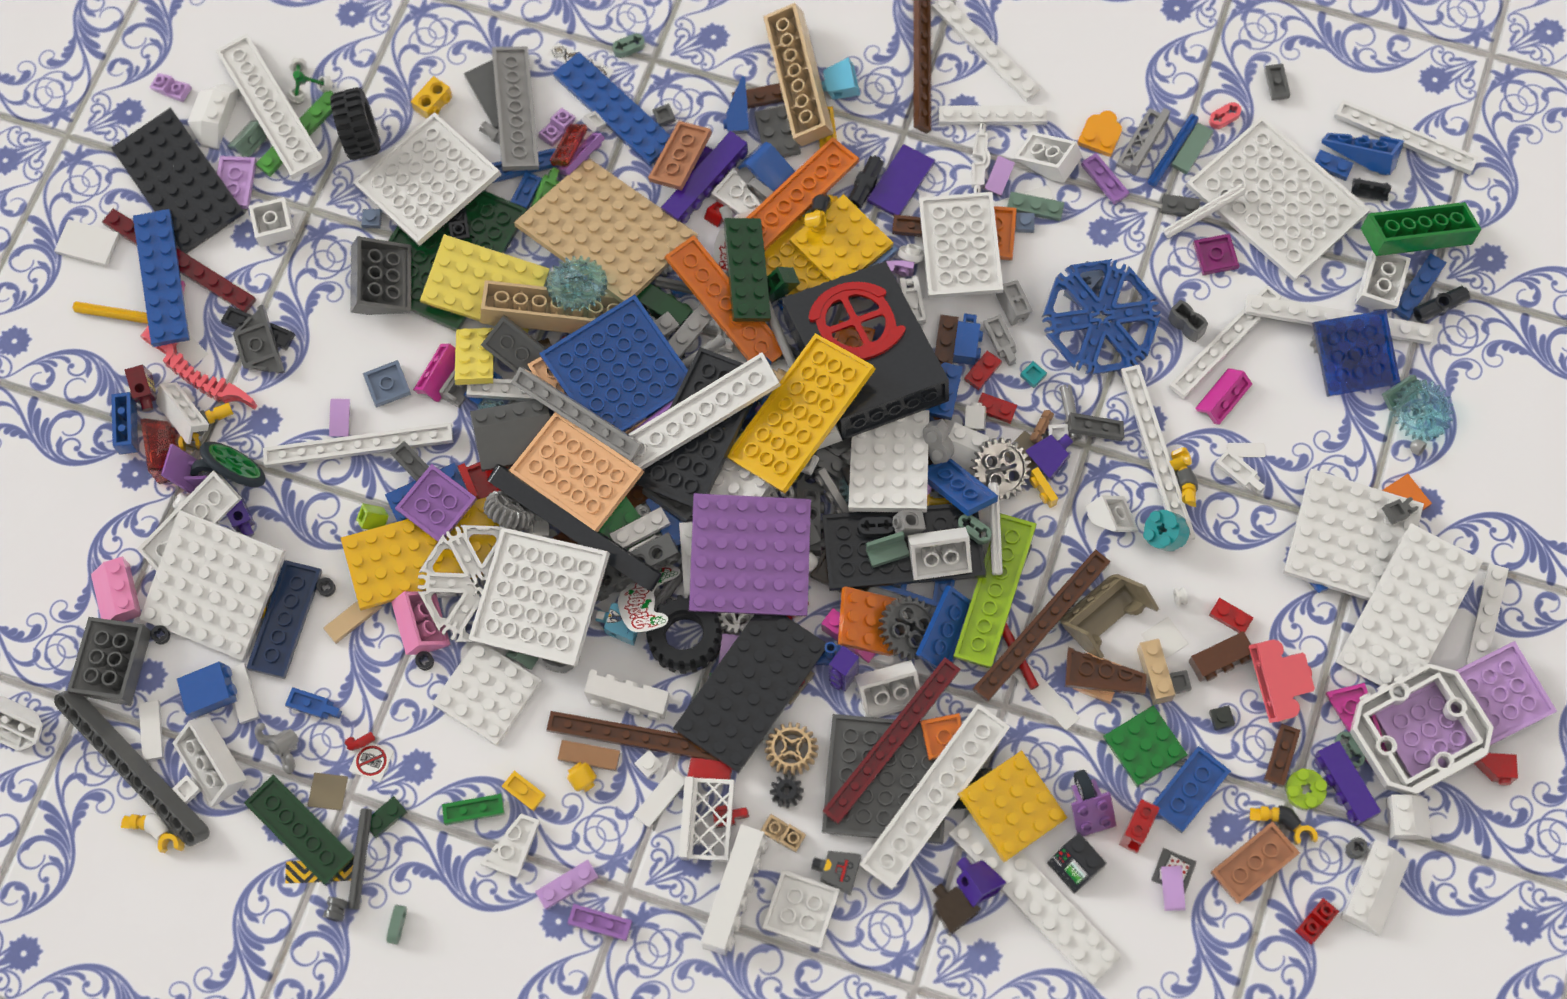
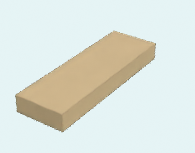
M357 601L323 629L337 644L380 610L382 606L379 605L360 610Z

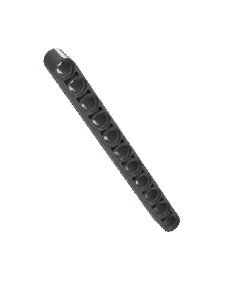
M67 690L54 696V703L57 709L187 846H194L209 837L210 833L207 825L84 696L69 693Z

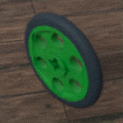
M208 441L200 446V455L203 460L220 475L247 487H260L264 485L266 477L263 470L242 452L218 442Z

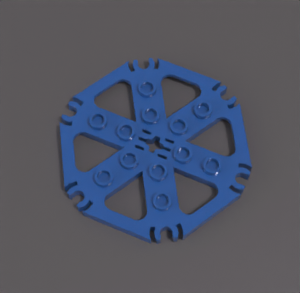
M1112 259L1073 264L1065 269V272L1068 274L1067 277L1059 273L1055 278L1042 317L1049 316L1044 318L1042 323L1048 322L1050 324V327L1045 328L1044 332H1053L1047 333V338L1073 368L1076 367V370L1079 371L1082 365H1085L1087 368L1085 374L1090 373L1091 370V375L1121 371L1123 368L1138 365L1135 358L1138 357L1143 361L1148 356L1161 318H1156L1160 311L1155 312L1152 309L1153 306L1158 305V302L1155 301L1157 298L1130 266L1127 267L1126 272H1124L1126 264H1123L1121 269H1118L1116 267L1117 260L1111 264V267L1110 262ZM1101 270L1104 273V280L1098 296L1081 278L1080 274L1082 272ZM1124 281H1129L1142 296L1141 301L1116 305ZM1065 290L1082 310L1056 313L1054 311V304L1059 291ZM1100 312L1102 315L1107 316L1103 321L1101 318H1095ZM1138 321L1146 322L1148 328L1143 343L1138 345L1121 324ZM1087 329L1078 354H1072L1059 338L1063 332ZM1105 338L1121 355L1120 363L1100 365L1097 362Z

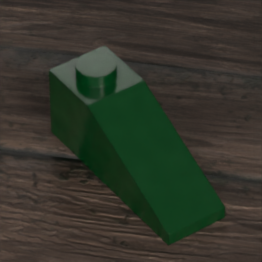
M777 267L767 276L770 302L773 303L784 297L800 284L794 268Z

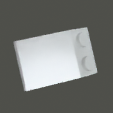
M1031 132L1013 158L1015 161L1050 180L1065 183L1083 156L1076 141Z

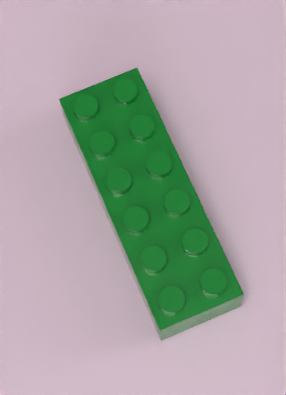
M1466 202L1368 213L1360 228L1375 256L1472 245L1482 230Z

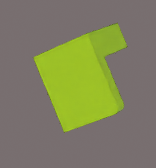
M362 503L356 521L361 529L370 530L386 525L389 515L383 507Z

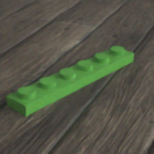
M330 90L326 91L299 118L309 136L332 114L330 97L333 92ZM272 146L255 164L257 168L270 177L283 162Z

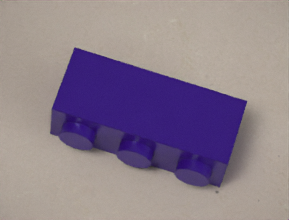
M842 646L829 664V681L835 689H842L846 692L854 681V676L859 674V656Z

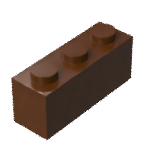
M1243 631L1192 655L1188 662L1199 681L1201 682L1206 679L1208 682L1215 679L1217 674L1222 671L1227 673L1233 670L1234 666L1239 663L1244 665L1250 662L1252 658L1248 645H1251Z

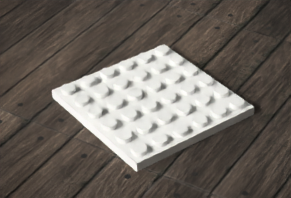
M433 113L353 183L420 246L502 174L436 113Z
M1311 469L1283 574L1314 584H1320L1369 601L1410 523L1419 526L1424 503L1412 500L1409 505L1411 507L1418 506V509L1413 514H1410L1407 519L1391 525L1381 508L1398 499L1403 503L1407 498Z
M179 510L139 619L155 626L162 625L170 632L242 661L246 660L286 551L186 511Z
M502 528L468 640L577 667L610 553L604 550Z

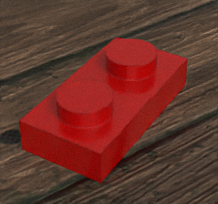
M987 350L964 377V381L979 391L1002 364V360Z
M983 392L978 403H982V406L986 407L987 416L1011 424L1017 404Z
M1220 597L1209 614L1210 617L1238 633L1243 631L1245 633L1254 618Z

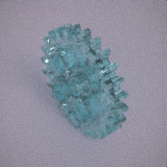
M581 255L579 260H576L575 256H573L572 260L569 261L566 257L565 263L558 261L559 267L553 265L554 271H549L550 277L546 278V287L549 297H551L552 302H557L558 307L563 305L564 310L571 307V312L578 307L579 312H581L582 307L588 310L589 304L596 306L595 300L601 302L600 296H605L604 290L607 289L608 282L605 270H602V265H597L596 260L591 262L590 257L583 260Z
M1419 379L1406 384L1407 386L1401 387V391L1396 393L1398 398L1393 400L1397 405L1392 407L1393 410L1397 411L1392 416L1399 419L1395 424L1401 423L1402 425L1399 430L1405 429V436L1412 434V440L1418 438L1422 441L1425 439L1430 441L1432 438L1436 439L1439 435L1444 434V429L1450 427L1447 423L1453 421L1449 415L1454 413L1449 410V407L1453 406V404L1447 402L1451 397L1444 396L1446 390L1440 392L1441 385L1434 387V381L1427 384L1426 379L1421 382ZM1418 394L1421 395L1422 401L1419 400ZM1433 404L1437 407V412L1433 409ZM1408 409L1412 411V416L1409 414ZM1424 420L1427 421L1428 427L1424 425Z

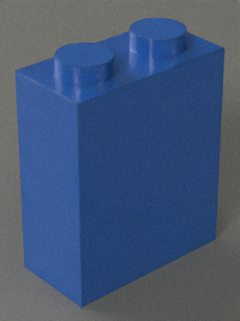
M219 661L177 678L186 715L195 719L237 702V689L232 683V671L228 665Z

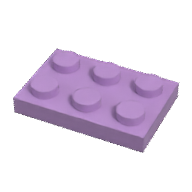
M220 156L217 174L242 209H249L256 170V158Z

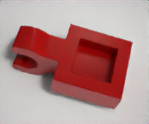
M726 805L718 806L715 812L720 817H723L728 812V807ZM747 807L732 811L731 826L736 825L735 819L749 817ZM713 813L714 823H716L719 818ZM721 822L715 828H722L726 826Z

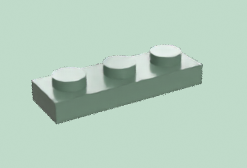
M1011 191L1007 207L1017 208L1016 213H1035V217L1061 221L1065 202Z

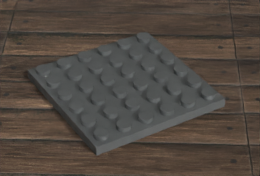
M833 714L824 808L895 719ZM921 723L916 726L839 825L823 814L822 833L869 838L880 837L936 760L929 761ZM945 818L927 843L943 844Z

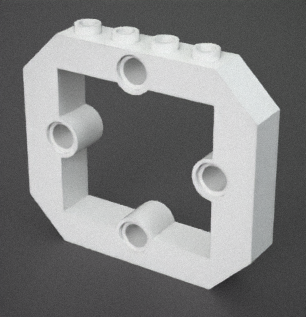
M1420 664L1411 670L1413 673L1407 676L1402 674L1394 679L1395 683L1391 685L1385 683L1378 687V692L1373 695L1370 692L1359 698L1360 702L1356 705L1350 734L1385 789L1406 795H1417L1479 761L1488 754L1493 725L1458 671L1433 664H1427L1424 667ZM1435 682L1447 701L1443 707L1444 716L1451 721L1459 720L1473 741V744L1453 755L1448 752H1439L1432 758L1429 768L1408 779L1393 756L1397 749L1396 740L1391 736L1381 737L1369 717L1392 704L1400 705L1404 703L1409 695ZM1393 690H1400L1403 694V697H1396L1393 693ZM1456 705L1459 708V713H1454L1450 706ZM1380 744H1388L1390 747V751H1383L1380 747ZM1438 759L1445 760L1447 763V767H1440L1438 764Z

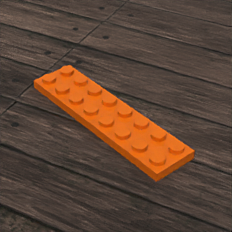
M832 137L746 218H761L764 251L811 208L812 200L816 195L826 194L859 163V157Z
M694 235L665 255L664 259L747 361L763 353L772 361V364L783 356L773 331L765 322L733 321L729 277Z

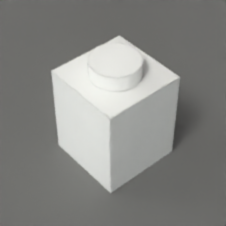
M971 402V406L966 405L965 427L972 430H986V407L982 406V403Z

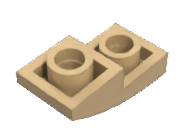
M772 814L768 816L761 828L765 836L794 852H797L806 836L805 833L790 824H786Z

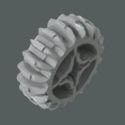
M493 491V493L487 496L483 509L487 517L492 519L493 522L498 523L499 526H504L511 530L521 531L529 529L535 518V513L502 491Z

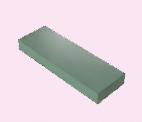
M1197 123L1172 162L1171 167L1188 174L1214 130Z

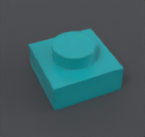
M1034 361L1020 373V377L1033 388L1047 376V372Z

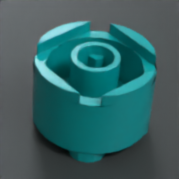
M1158 510L1151 512L1147 518L1143 537L1151 546L1172 552L1186 544L1190 530L1183 516L1168 510Z

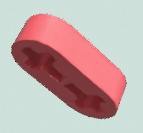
M1231 102L1211 113L1209 119L1210 126L1214 129H1221L1237 120L1241 113L1240 105Z

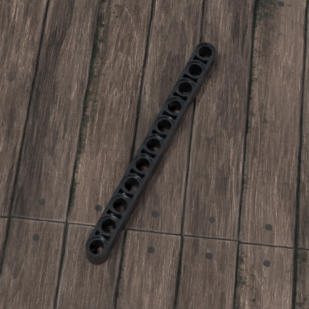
M496 464L487 479L488 482L580 545L608 551L610 553L607 562L609 565L651 592L653 591L662 576L659 571L600 531H594L531 488L524 481L515 477L506 467Z

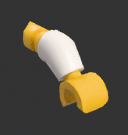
M149 813L142 816L131 814V816H124L122 819L121 828H140L159 840L158 850L161 853L168 851L167 844L171 840L174 842L175 849L179 851L184 849V842L177 835L169 834L170 830L166 823L156 814Z

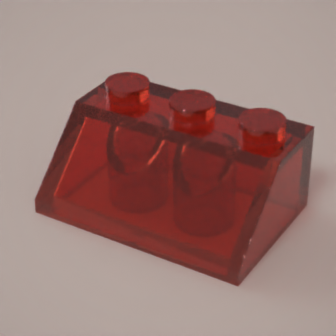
M140 419L148 472L158 484L171 482L161 476L170 445L174 444L179 447L175 441V438H178L177 430L168 421Z

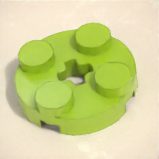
M1299 769L1291 774L1285 784V791L1289 802L1301 810L1318 807L1325 800L1327 794L1326 781L1323 780L1320 774L1310 769ZM1301 785H1308L1311 793L1303 794Z

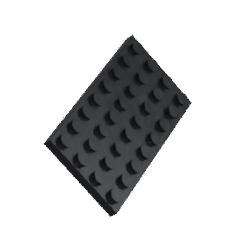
M171 107L111 147L154 212L170 209L175 242L182 252L188 253L245 214Z
M699 347L670 408L744 363ZM753 403L643 469L644 473L635 485L693 508L694 493H710Z
M953 504L927 506V512H923L926 529L921 533L958 528V520L964 513ZM850 512L822 515L829 591L842 590L845 586L858 589L986 577L983 545L976 543L971 538H969L972 564L971 573L914 580L910 555L872 568L866 552V543L883 537H863L858 531V524L861 519L866 517H890L893 519V516L898 512ZM978 512L972 514V516L979 520ZM969 520L963 523L964 527L970 526ZM866 523L865 526L861 528H865V531H869V528L871 527H869V524ZM884 523V526L882 527H884L887 531L889 530V527L892 526H888V523ZM905 535L904 540L909 551L908 537Z
M754 614L677 721L673 730L739 774L825 652L826 642L787 616Z

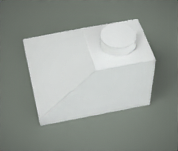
M1102 495L1085 506L1088 518L1095 525L1113 532L1139 531L1124 496Z

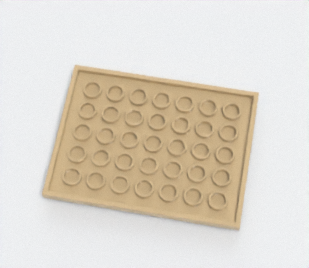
M590 158L584 160L570 175H567L514 222L516 228L620 303L633 295L637 296L657 276L670 266L664 259L665 255L693 235L698 239L696 232L669 216L656 204Z

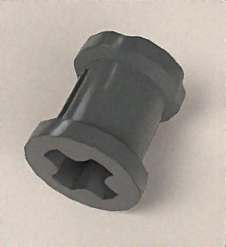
M1360 837L1352 839L1345 847L1346 854L1351 859L1361 858L1368 850L1367 842ZM1359 846L1360 849L1355 851L1353 848Z

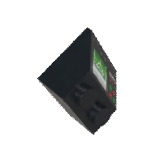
M1077 833L1047 862L1050 868L1074 894L1107 864L1080 833Z

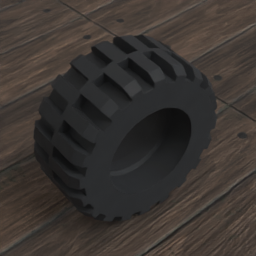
M355 87L333 93L330 97L332 115L340 142L347 157L351 160H358L378 154L381 150L379 135L371 107L363 89Z
M678 595L676 600H672L671 597L666 599L665 605L660 603L657 606L656 612L665 614L668 617V622L662 627L646 632L648 645L654 659L658 660L663 668L668 667L669 671L674 673L676 670H680V674H686L687 670H691L694 673L698 672L697 668L702 667V669L708 666L707 662H713L716 658L715 654L719 653L721 648L722 630L717 613L689 611V595L687 599L683 598V595ZM680 620L695 621L703 630L702 639L692 648L676 649L670 646L666 640V632L672 624Z

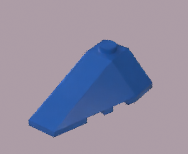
M1327 133L1321 143L1371 171L1378 172L1380 175H1390L1396 168L1404 140L1380 136V139H1369V135L1353 138L1350 134Z

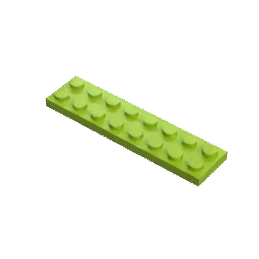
M1000 513L1003 573L1002 575L992 574L990 541L984 559L986 577L978 578L954 653L955 659L989 669L993 666L1037 523Z

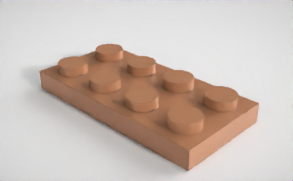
M678 121L648 177L649 181L682 191L712 135L711 129Z
M1272 821L1210 873L1238 905L1300 852Z

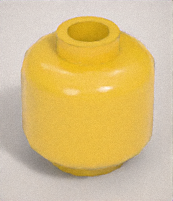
M580 761L568 770L567 780L575 791L584 790L587 792L595 786L593 782L596 780L597 775L588 763L582 764Z

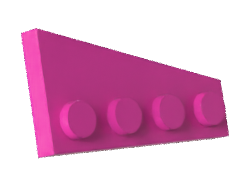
M1365 683L1325 693L1349 733L1356 705L1360 702L1359 698L1368 693ZM1374 714L1369 718L1382 737L1376 715ZM1381 743V749L1387 752L1385 743Z

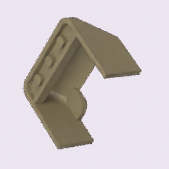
M1114 574L1105 579L1073 606L1060 622L1064 629L1086 652L1102 659L1104 655L1100 650L1102 640L1099 636L1126 613L1129 615H1139L1146 607L1157 612L1159 607L1146 585L1122 575Z

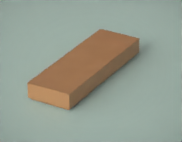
M562 740L557 759L558 761L574 764L581 761L582 764L588 763L590 767L616 771L621 752L619 750Z

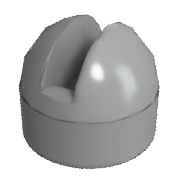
M1419 439L1413 440L1410 444V449L1414 454L1420 456L1425 450L1427 443Z

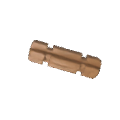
M1044 410L1041 415L1042 418L1039 419L1034 429L1035 433L1031 434L1030 441L1034 444L1042 440V435L1044 436L1050 424L1049 421L1054 417V413L1051 410Z

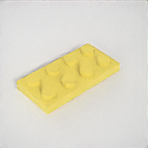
M493 328L456 329L455 385L493 383L494 355L481 346Z

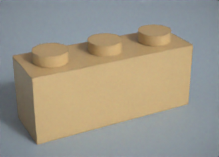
M1154 639L1139 643L1137 652L1143 672L1147 674L1146 683L1153 705L1172 701L1176 694L1160 640Z

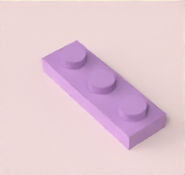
M586 860L535 892L547 910L597 880L598 876L589 860Z

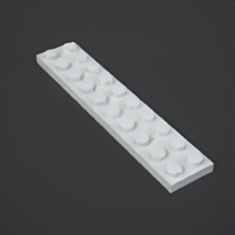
M245 34L216 50L292 179L324 163V159L249 36Z
M760 353L629 433V436L643 444L635 460L631 462L642 470L780 387L781 384L765 355Z
M977 703L859 866L893 890L959 799L958 793L967 788L1010 729V726Z
M971 814L948 834L974 863L980 860L985 861L1007 882L1001 891L1091 985L1122 957L1021 851L1003 863Z

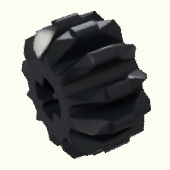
M784 774V780L779 776L776 777L778 783H771L774 789L770 790V795H775L772 801L777 802L779 800L778 807H782L783 803H786V809L790 808L789 803L797 806L795 799H803L800 795L804 792V788L800 787L802 782L800 780L795 782L796 777L794 775L791 776L790 780L787 774ZM785 788H789V795H785Z

